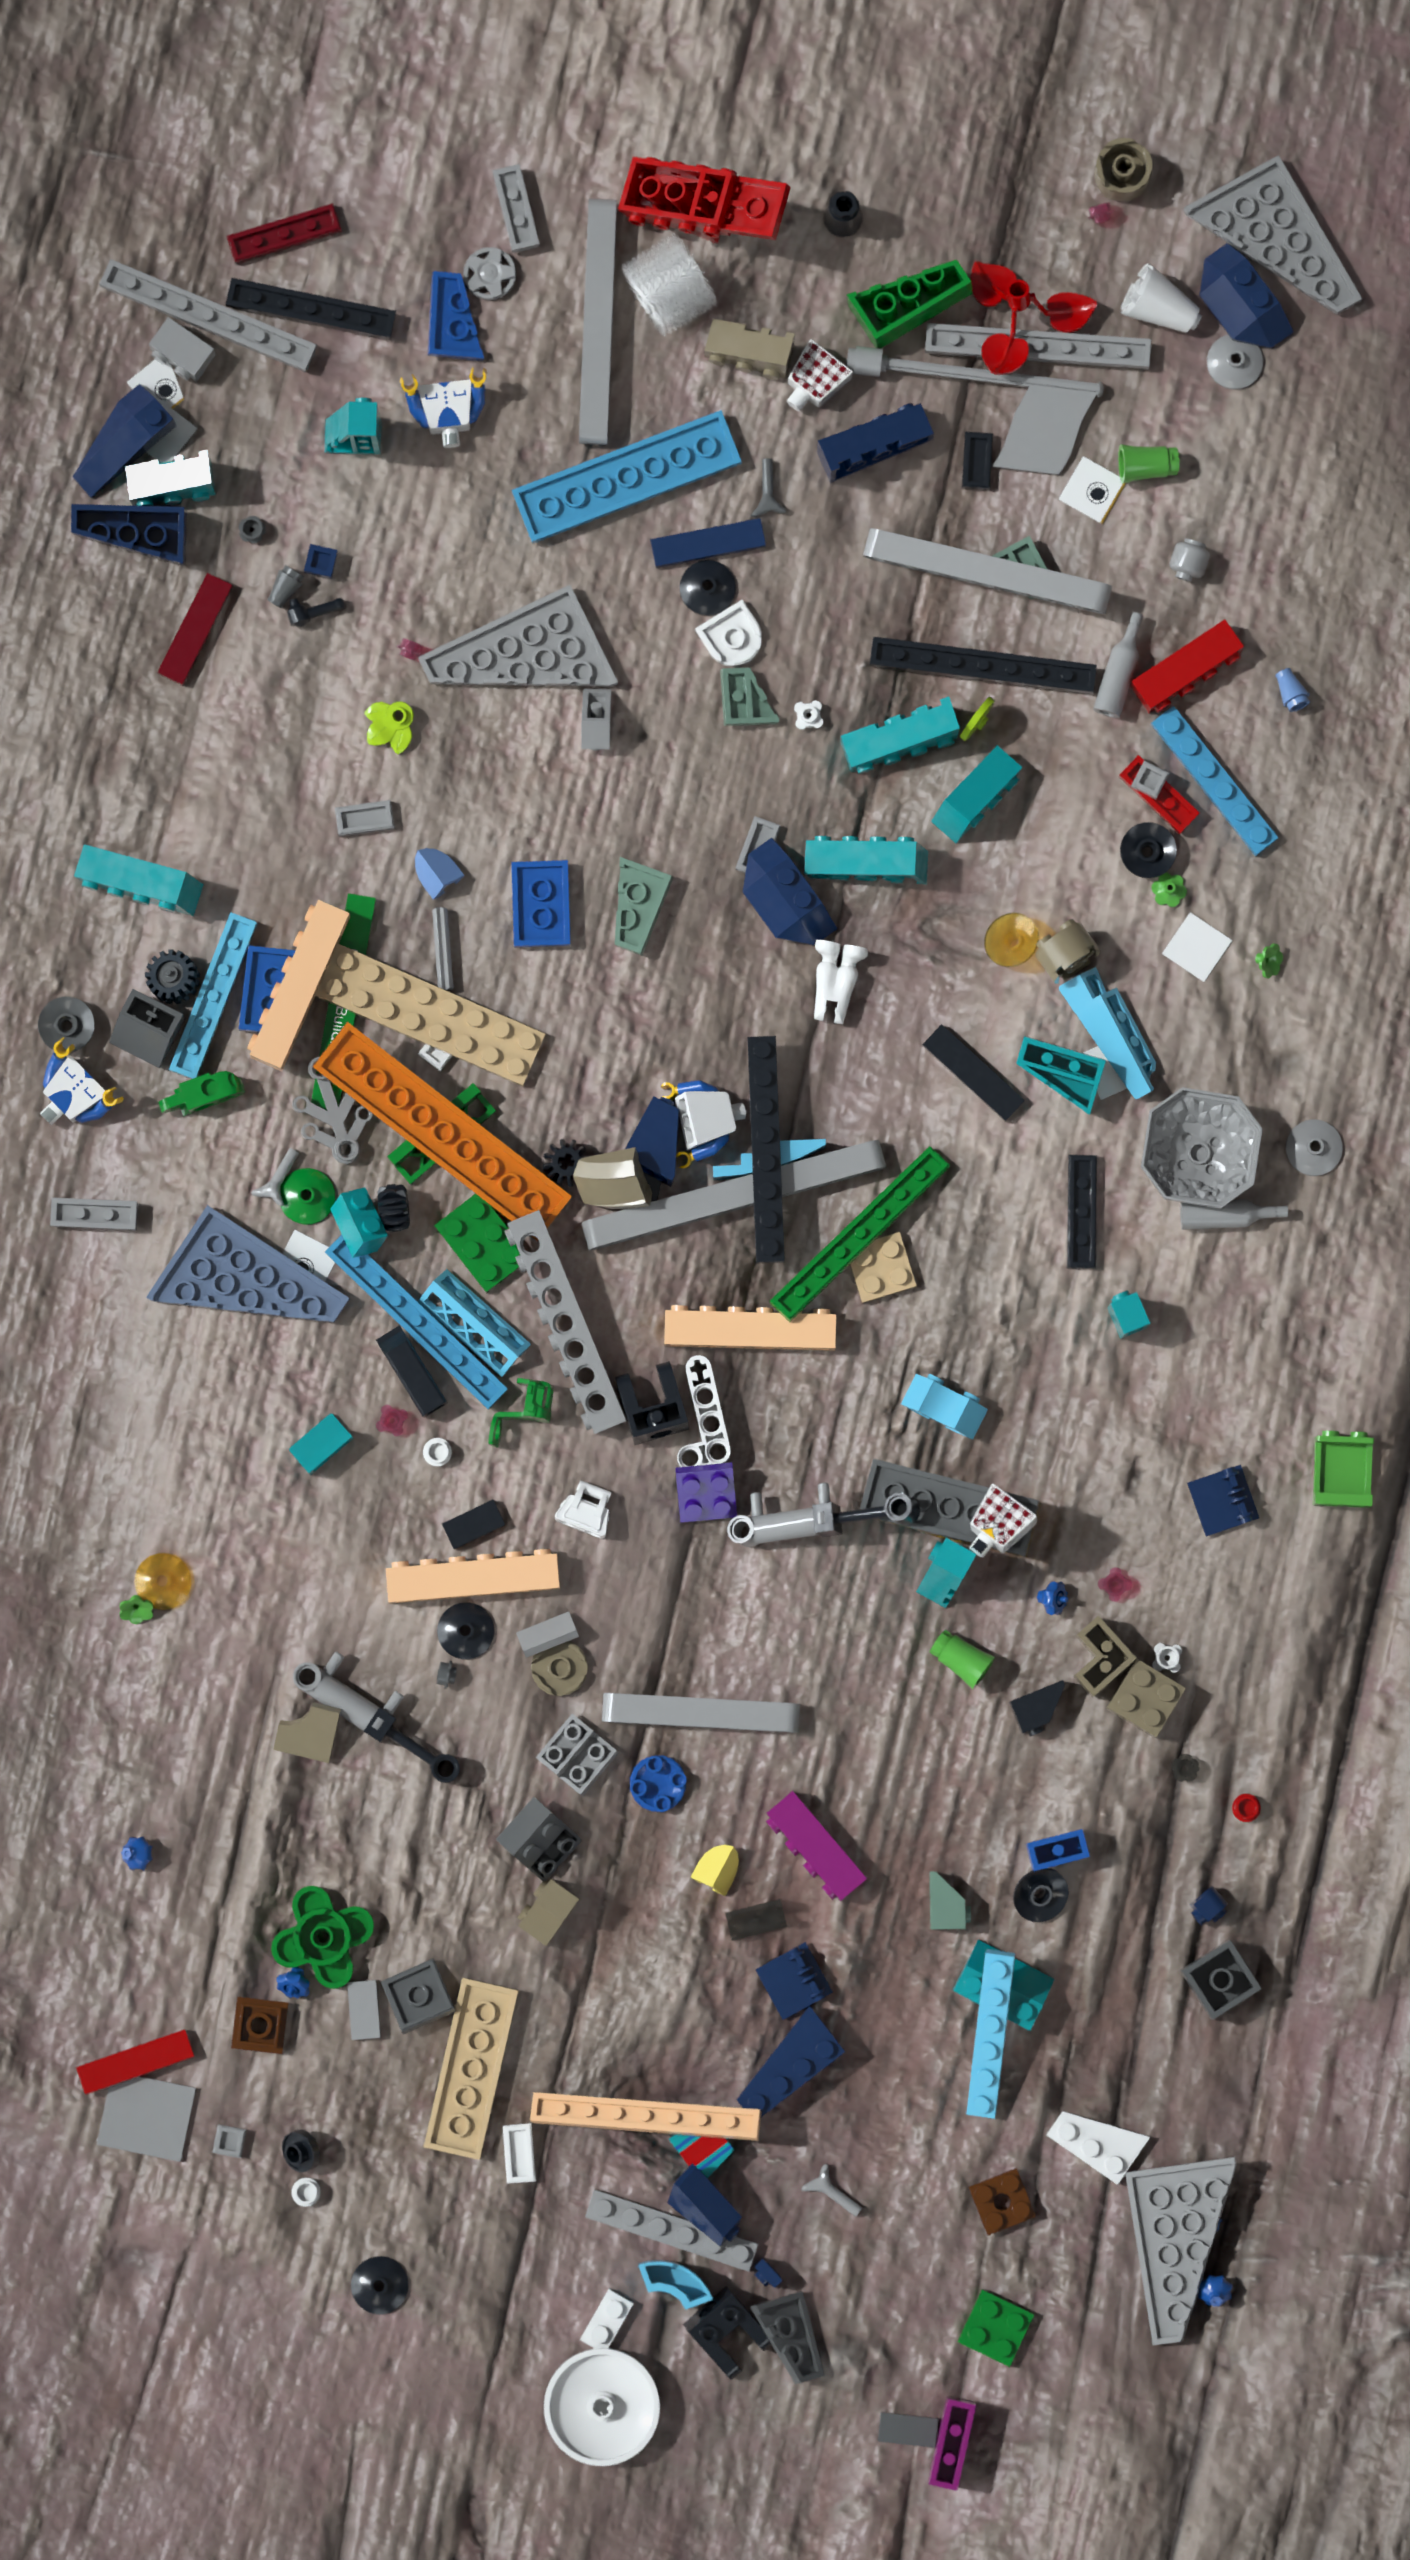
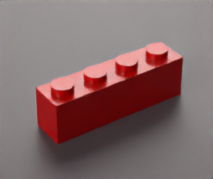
M1224 619L1132 680L1130 687L1148 713L1154 710L1159 713L1172 704L1170 699L1179 694L1180 697H1184L1194 690L1193 684L1200 679L1206 682L1218 673L1216 669L1226 663L1227 666H1230L1241 658L1240 653L1244 646L1226 619Z

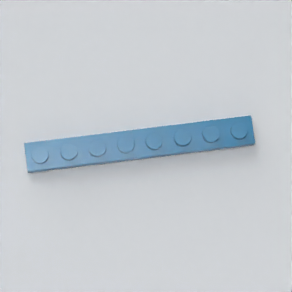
M342 1235L325 1251L348 1276L488 1410L508 1390L368 1254L352 1258Z

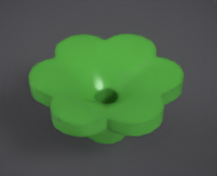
M1165 873L1159 876L1158 881H1155L1151 886V890L1155 894V901L1159 905L1167 904L1169 907H1176L1180 899H1183L1187 894V889L1183 886V878L1180 875L1171 876L1169 873Z
M1273 943L1270 947L1266 946L1262 953L1256 955L1255 962L1259 964L1264 978L1269 979L1272 975L1276 976L1279 973L1280 964L1283 961V953L1280 952L1279 945Z
M134 1595L130 1600L120 1603V1618L122 1620H129L133 1624H140L143 1620H149L153 1617V1603L149 1600H143L139 1595Z

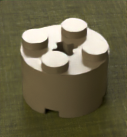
M1118 138L1108 142L1097 157L1094 171L1096 185L1107 199L1115 201H1129L1140 196L1146 190L1152 172L1150 153L1144 146L1130 138ZM1119 166H1124V169L1128 170V172L1122 173L1119 170Z
M1070 919L1059 928L1061 931L1053 937L1047 935L1036 944L1038 949L1035 957L1055 984L1059 983V977L1061 976L1065 981L1082 971L1091 963L1088 958L1092 954L1097 957L1101 952L1081 922L1076 923L1074 919Z

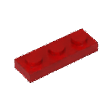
M1138 755L1119 774V778L1180 835L1200 812L1167 781H1165L1156 800L1132 788L1131 785L1145 761Z

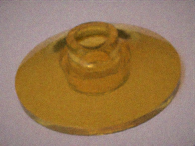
M1020 913L1004 914L994 920L987 929L984 938L985 951L988 957L999 966L1016 967L1022 965L1035 953L1037 949L1036 944L1039 941V932L1035 923L1026 915ZM1014 940H1019L1016 946L1011 947V943Z
M157 1553L149 1556L139 1565L134 1583L137 1594L143 1600L151 1601L154 1609L168 1610L177 1607L187 1598L191 1589L192 1578L189 1568L179 1557L169 1553ZM159 1576H166L167 1584L165 1586L157 1584Z

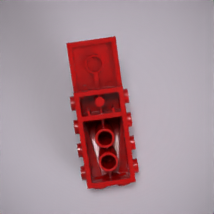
M633 157L618 210L633 225L644 226L645 223H648L662 230H669L670 227L678 228L683 233L694 234L716 244L719 242L720 235L730 236L731 234L776 240L791 187L787 183L737 176L735 171L727 168L718 170L701 164L692 166L679 161H661L654 157Z

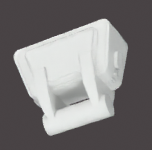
M580 1480L575 1496L569 1495L561 1503L559 1510L555 1514V1520L597 1538L604 1539L610 1514L609 1509L605 1508L606 1502L608 1503L612 1492ZM583 1493L599 1499V1504L597 1505L582 1499Z

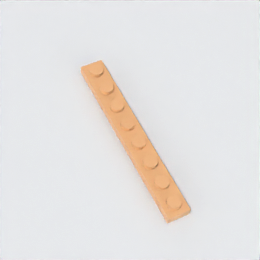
M533 2092L530 2121L537 2124L758 2141L761 2111L757 2109Z

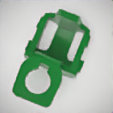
M517 1378L519 1385L528 1386L523 1412L495 1413L491 1422L488 1444L498 1448L502 1420L529 1419L536 1422L550 1423L554 1391L551 1384L545 1381ZM548 1389L545 1407H543L544 1390Z

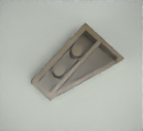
M713 319L704 350V357L709 358L708 361L715 365L724 366L725 363L736 365L735 368L739 371L751 373L754 370L762 372L763 376L768 379L779 380V377L786 378L794 349L795 333L787 332L785 337L775 336L771 334V329L762 328L760 332L747 328L746 324Z

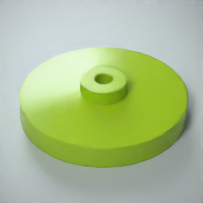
M989 696L983 702L961 733L960 738L966 742L977 728L982 730L989 720L986 716L996 700Z

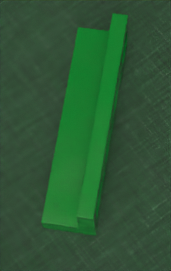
M472 1083L453 1099L451 1103L460 1110H464V1113L468 1115V1106L478 1098L487 1111L479 1118H471L481 1125L496 1110L481 1094L478 1087ZM406 1140L390 1153L387 1158L411 1185L436 1163L430 1159L424 1165V1158L429 1157L423 1152L421 1154L414 1153L418 1149ZM408 1157H421L420 1169L410 1176L401 1166V1163Z

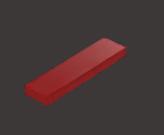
M184 2029L78 2066L76 2070L84 2094L88 2095L194 2058V2054Z

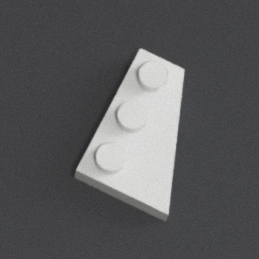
M1064 2111L1060 2113L1046 2134L1117 2185L1150 2138Z

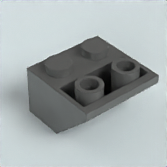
M132 989L118 1016L109 1043L160 1069L186 1018L182 1013Z
M535 1797L530 1800L496 1839L516 1859L545 1882L582 1841L578 1835Z

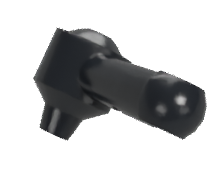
M296 598L290 600L287 616L291 627H303L311 621V618L345 609L346 603L342 598H337L333 601L307 608L300 604Z

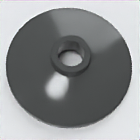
M65 996L50 1001L42 1009L38 1019L40 1037L52 1050H54V1044L64 1037L63 1047L67 1050L70 1045L74 1044L75 1049L72 1052L78 1051L91 1040L95 1029L94 1016L91 1010L83 1001L74 997ZM66 1021L72 1022L73 1025L69 1031L62 1029V1025Z

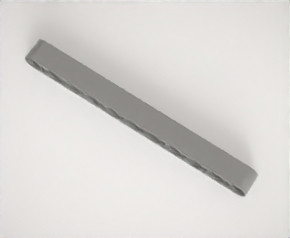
M879 1140L861 1143L781 1166L782 1198L886 1168ZM753 1174L651 1202L650 1206L625 1209L584 1221L581 1224L588 1249L604 1248L754 1206Z

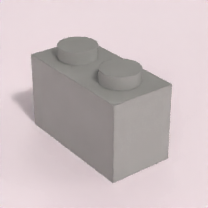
M169 317L149 343L150 349L153 352L151 356L163 365L166 362L170 363L175 367L174 372L187 381L191 378L197 382L216 356L214 348Z

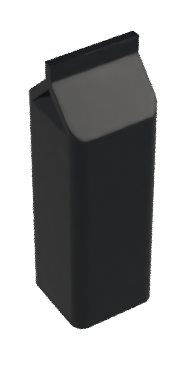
M400 1325L376 1339V1342L423 1418L448 1403Z

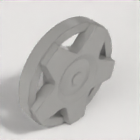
M494 247L479 249L471 254L465 263L463 271L464 281L469 291L480 299L496 300L502 298L514 286L516 280L514 262L501 249ZM489 253L485 259L479 258L480 255ZM502 257L507 260L510 266L501 264ZM469 268L475 273L470 280L468 278ZM510 279L508 285L502 290L501 283ZM486 288L490 294H483L477 290Z

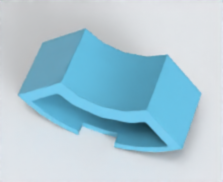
M916 1374L901 1405L927 1419L931 1418L945 1425V1428L973 1440L988 1411L987 1408L978 1404L980 1398L968 1392H964L963 1395L944 1387V1381L932 1374H928L927 1378Z
M649 2260L638 2264L648 2293L655 2291L671 2293L680 2300L685 2310L713 2300L710 2290L704 2281L694 2271L682 2264L669 2260Z

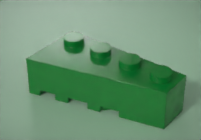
M956 259L922 270V273L909 277L906 275L897 278V281L884 285H874L869 287L870 289L859 293L855 291L846 295L848 307L875 348L881 349L973 294L971 280Z

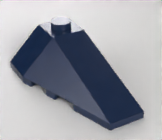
M140 383L118 401L73 475L74 480L91 499L126 470V466L132 465L176 427L171 415Z

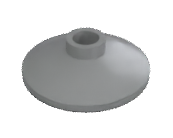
M1225 335L1215 341L1207 356V368L1210 376L1217 384L1227 389L1235 390L1248 387L1256 381L1263 367V356L1257 345L1233 341L1229 335ZM1238 355L1241 358V362L1233 363L1231 356Z
M1315 1119L1301 1122L1293 1128L1286 1141V1154L1289 1162L1297 1171L1305 1175L1320 1176L1330 1172L1335 1168L1342 1156L1343 1145L1339 1133L1332 1125L1322 1120ZM1311 1142H1318L1320 1150L1317 1152L1312 1151L1310 1148Z

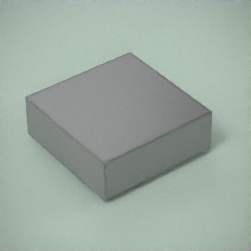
M1144 761L1131 787L1156 800L1169 773Z
M218 2124L212 2153L241 2158L247 2129Z

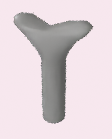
M289 1148L272 1179L264 1186L253 1190L251 1194L256 1197H272L276 1204L284 1206L280 1187L299 1153Z
M828 2164L823 2165L818 2178L806 2183L802 2187V2191L825 2193L855 2217L862 2209L861 2206L831 2184Z

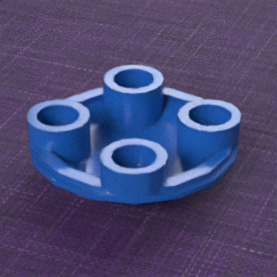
M652 1755L641 1760L634 1767L630 1777V1791L634 1800L642 1808L652 1812H665L675 1807L682 1800L686 1790V1776L682 1767L674 1759L664 1755Z

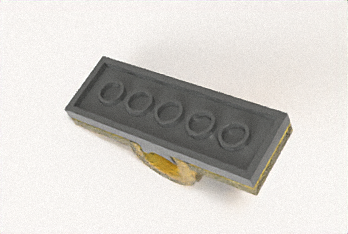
M873 1459L860 1509L885 1506V1502L890 1495L903 1493L918 1502L920 1516L917 1521L910 1525H902L888 1517L876 1518L875 1520L915 1529L945 1540L948 1538L956 1543L971 1545L978 1537L971 1530V1522L989 1488ZM1005 1492L1038 1517L1041 1505L1039 1500ZM906 1502L899 1506V1516L906 1512ZM1035 1526L1005 1553L1027 1558Z

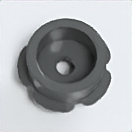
M249 516L243 519L238 526L240 530L239 536L244 542L258 543L262 540V535L266 533L265 524L256 516ZM253 527L255 531L250 532L249 529Z
M449 1661V1663L440 1662L436 1684L444 1685V1689L448 1688V1683L454 1684L457 1667H452V1661Z

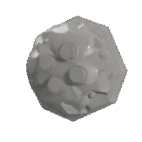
M1182 1087L1149 1111L1141 1168L1164 1200L1221 1209L1254 1185L1262 1127L1239 1096Z

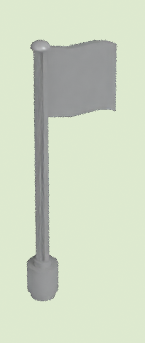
M856 346V349L849 348L847 367L853 371V374L879 377L880 372L892 370L1029 387L1014 414L1004 447L995 463L991 466L995 468L1059 475L1071 455L1081 422L1095 396L1097 398L1101 397L1104 391L1103 384L1100 381L1099 383H1090L1016 373L995 375L989 370L887 358L888 355H882L883 349Z

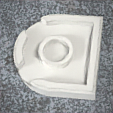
M743 599L695 628L697 635L713 659L728 667H739L749 663L756 657L761 647L762 634L760 626Z

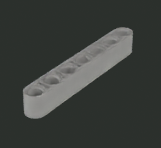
M603 1693L602 1722L799 1733L800 1704Z

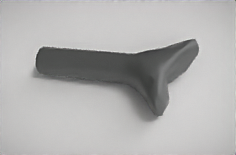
M770 458L762 459L763 495L757 509L751 514L755 518L771 510L777 513L787 512L773 495V459Z

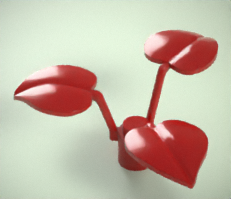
M975 261L973 264L971 282L974 298L980 304L988 307L997 306L1004 299L1008 301L1012 309L1010 336L1003 333L993 334L982 345V359L989 371L995 375H1006L1018 370L1028 358V343L1024 339L1015 338L1017 313L1027 309L1031 301L1044 316H1050V324L1054 329L1065 333L1081 329L1097 308V302L1088 296L1061 292L1048 298V310H1046L1036 299L1035 293H1030L1029 285L1023 280H1017L1015 273L1009 268L986 264L980 261Z

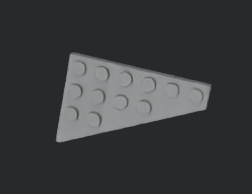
M571 585L418 657L430 684L615 686L618 684Z
M1237 2156L1125 2173L1153 2345L1184 2340L1237 2166Z

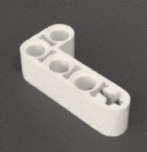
M696 1355L688 1360L686 1375L702 1442L686 1445L679 1450L677 1455L679 1467H687L682 1462V1456L687 1451H693L698 1455V1462L693 1466L726 1463L730 1458V1445L712 1367L706 1357ZM695 1362H700L701 1366H706L707 1369L703 1370L704 1381L710 1379L711 1383H701L696 1387L693 1386V1382L699 1383L697 1373H691L690 1369L694 1368ZM700 1390H710L713 1394V1400L708 1404H701L697 1400V1394ZM708 1417H714L720 1423L719 1428L714 1432H708L703 1427V1422ZM714 1445H722L726 1450L725 1457L720 1460L713 1459L709 1453L710 1448Z

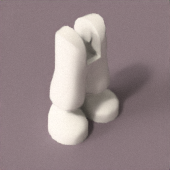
M816 940L815 949L822 955L823 959L818 964L816 970L815 1020L823 1021L827 1009L826 1002L830 1000L838 1002L837 1008H835L834 1023H844L849 1001L858 978L856 963L868 956L869 949L844 945L841 967L838 968L836 963L841 944Z

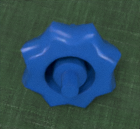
M1053 1581L1047 1585L1046 1589L1038 1592L1037 1599L1039 1603L1044 1605L1047 1614L1061 1615L1063 1609L1067 1606L1068 1592L1065 1590L1063 1582Z
M144 1836L139 1838L130 1837L127 1844L123 1846L121 1852L123 1861L132 1871L136 1869L145 1870L148 1863L153 1860L151 1854L152 1846L147 1843Z
M294 1967L290 1972L280 1974L276 1978L277 1989L289 1998L295 1997L299 1999L301 1996H307L310 1993V1982L304 1977L303 1969L299 1967Z
M1209 2275L1206 2280L1201 2281L1198 2297L1207 2306H1222L1224 2302L1231 2299L1233 2285L1226 2281L1223 2276L1215 2277Z

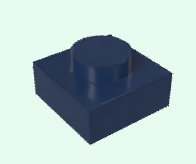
M310 544L304 573L332 579L338 550Z
M764 2258L754 2265L758 2270L754 2275L765 2287L771 2284L775 2288L783 2281L780 2275Z

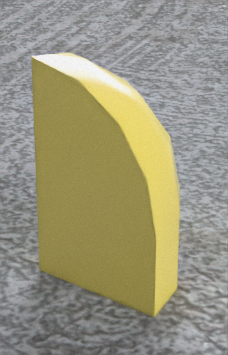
M720 1845L713 1847L700 1859L691 1878L726 1896L738 1870V1852L734 1846Z

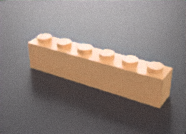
M320 900L317 901L316 906L310 905L304 919L308 921L305 931L299 930L293 946L297 947L293 958L288 956L282 968L285 976L281 983L276 982L270 998L274 999L270 1009H264L260 1017L259 1024H262V1028L258 1035L253 1034L247 1047L248 1050H251L250 1057L283 1071L314 1001L323 975L348 924L350 913Z
M672 1305L671 1310H665V1347L835 1351L836 1314H830V1309H813V1314H804L801 1311L791 1322H788L780 1313H773V1308L758 1307L756 1312H745V1307H728V1312L717 1311L715 1306H700L699 1311H688V1306Z
M551 1549L534 1550V1555L523 1556L522 1551L507 1552L505 1553L506 1558L494 1559V1554L477 1555V1560L466 1561L465 1556L449 1557V1563L437 1564V1559L420 1560V1565L409 1566V1561L392 1562V1568H386L388 1602L391 1604L560 1589L557 1553L551 1554Z

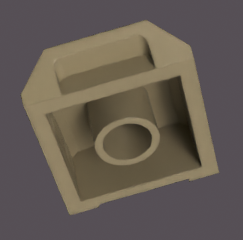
M636 1147L584 1157L578 1160L573 1177L583 1203L610 1209L650 1206L652 1190L646 1181L640 1165Z

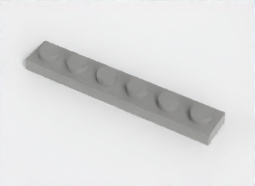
M596 2189L593 2191L585 2215L586 2218L748 2272L758 2243L736 2236L732 2242L726 2240L720 2247L686 2219Z

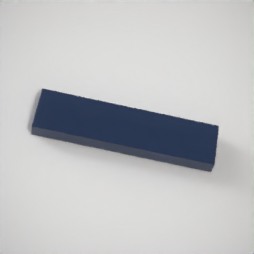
M761 518L650 539L655 568L766 547Z

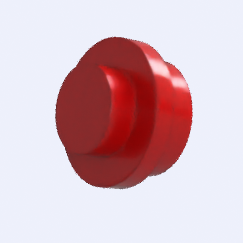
M1241 1794L1235 1798L1232 1804L1234 1816L1242 1822L1255 1820L1261 1811L1259 1800L1252 1794Z

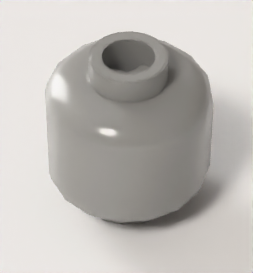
M1185 538L1184 542H1179L1175 545L1169 566L1173 571L1177 572L1176 578L1191 582L1193 577L1201 578L1204 575L1210 558V553L1205 549V544Z

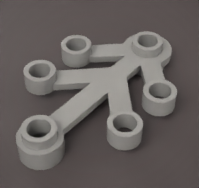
M317 1057L309 1063L308 1072L318 1082L327 1111L311 1103L306 1096L296 1097L292 1102V1107L297 1113L305 1112L332 1126L335 1137L320 1131L314 1123L303 1125L301 1135L306 1140L314 1139L331 1148L335 1160L342 1164H349L354 1162L360 1154V1145L357 1139L365 1123L372 1118V1113L363 1106L358 1107L354 1112L355 1121L348 1134L346 1133L344 1121L355 1100L345 1093L338 1107L330 1080L322 1074H317L312 1067L319 1059ZM299 1099H303L306 1102V1107L303 1110L298 1109L296 1106V1102ZM361 1109H365L368 1112V1117L365 1120L359 1117L358 1113ZM307 1126H311L315 1130V1134L312 1137L307 1136L305 1133ZM344 1144L350 1147L348 1155L341 1153V1146Z

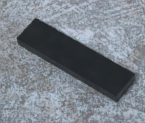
M942 1024L922 1044L931 1055L1003 1121L1006 1122L1025 1101Z
M1068 1155L1067 1269L1096 1268L1097 1155Z

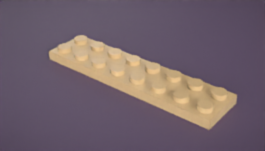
M337 944L315 994V997L423 1044H427L439 1051L448 1053L455 1058L522 1087L545 1037V1034L340 944Z

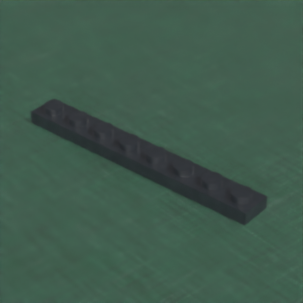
M873 637L869 665L872 667L1093 694L1097 668L1096 664Z
M776 1036L747 1037L756 1264L785 1263Z

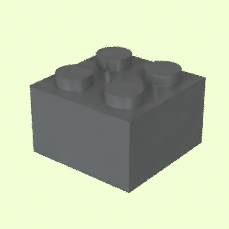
M1226 1940L1180 1970L1205 2012L1212 2020L1261 1990V1987L1231 1940Z

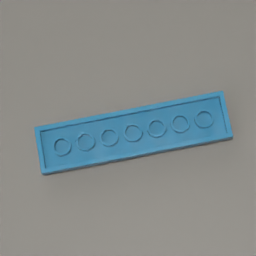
M720 410L513 489L512 494L533 544L742 464L723 413Z

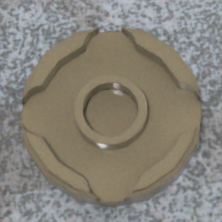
M567 1641L535 1654L532 1659L531 1671L534 1681L541 1690L550 1695L565 1696L572 1694L581 1687L586 1680L588 1665L580 1647L571 1641Z

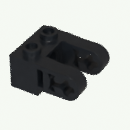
M670 1361L656 1365L665 1397L664 1403L644 1409L642 1406L639 1407L629 1373L615 1377L634 1445L689 1430L688 1419Z
M727 2286L717 2293L713 2300L708 2301L683 2323L688 2333L731 2381L742 2370L719 2344L731 2331L740 2325L763 2351L772 2345L758 2321Z

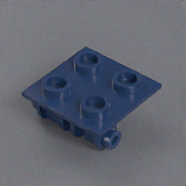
M1241 1465L1233 1466L1187 1483L1206 1537L1259 1519Z
M806 1942L755 1969L783 2020L833 1993Z

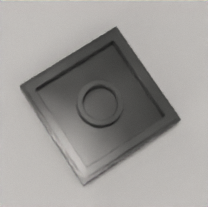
M430 1959L381 1981L403 2035L456 2012L434 1959Z

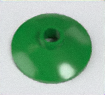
M298 1169L290 1173L280 1187L284 1206H280L282 1211L290 1220L299 1224L311 1225L322 1221L330 1214V1209L335 1203V1189L332 1182L324 1173L316 1169ZM309 1190L312 1193L309 1200L301 1198L303 1191Z

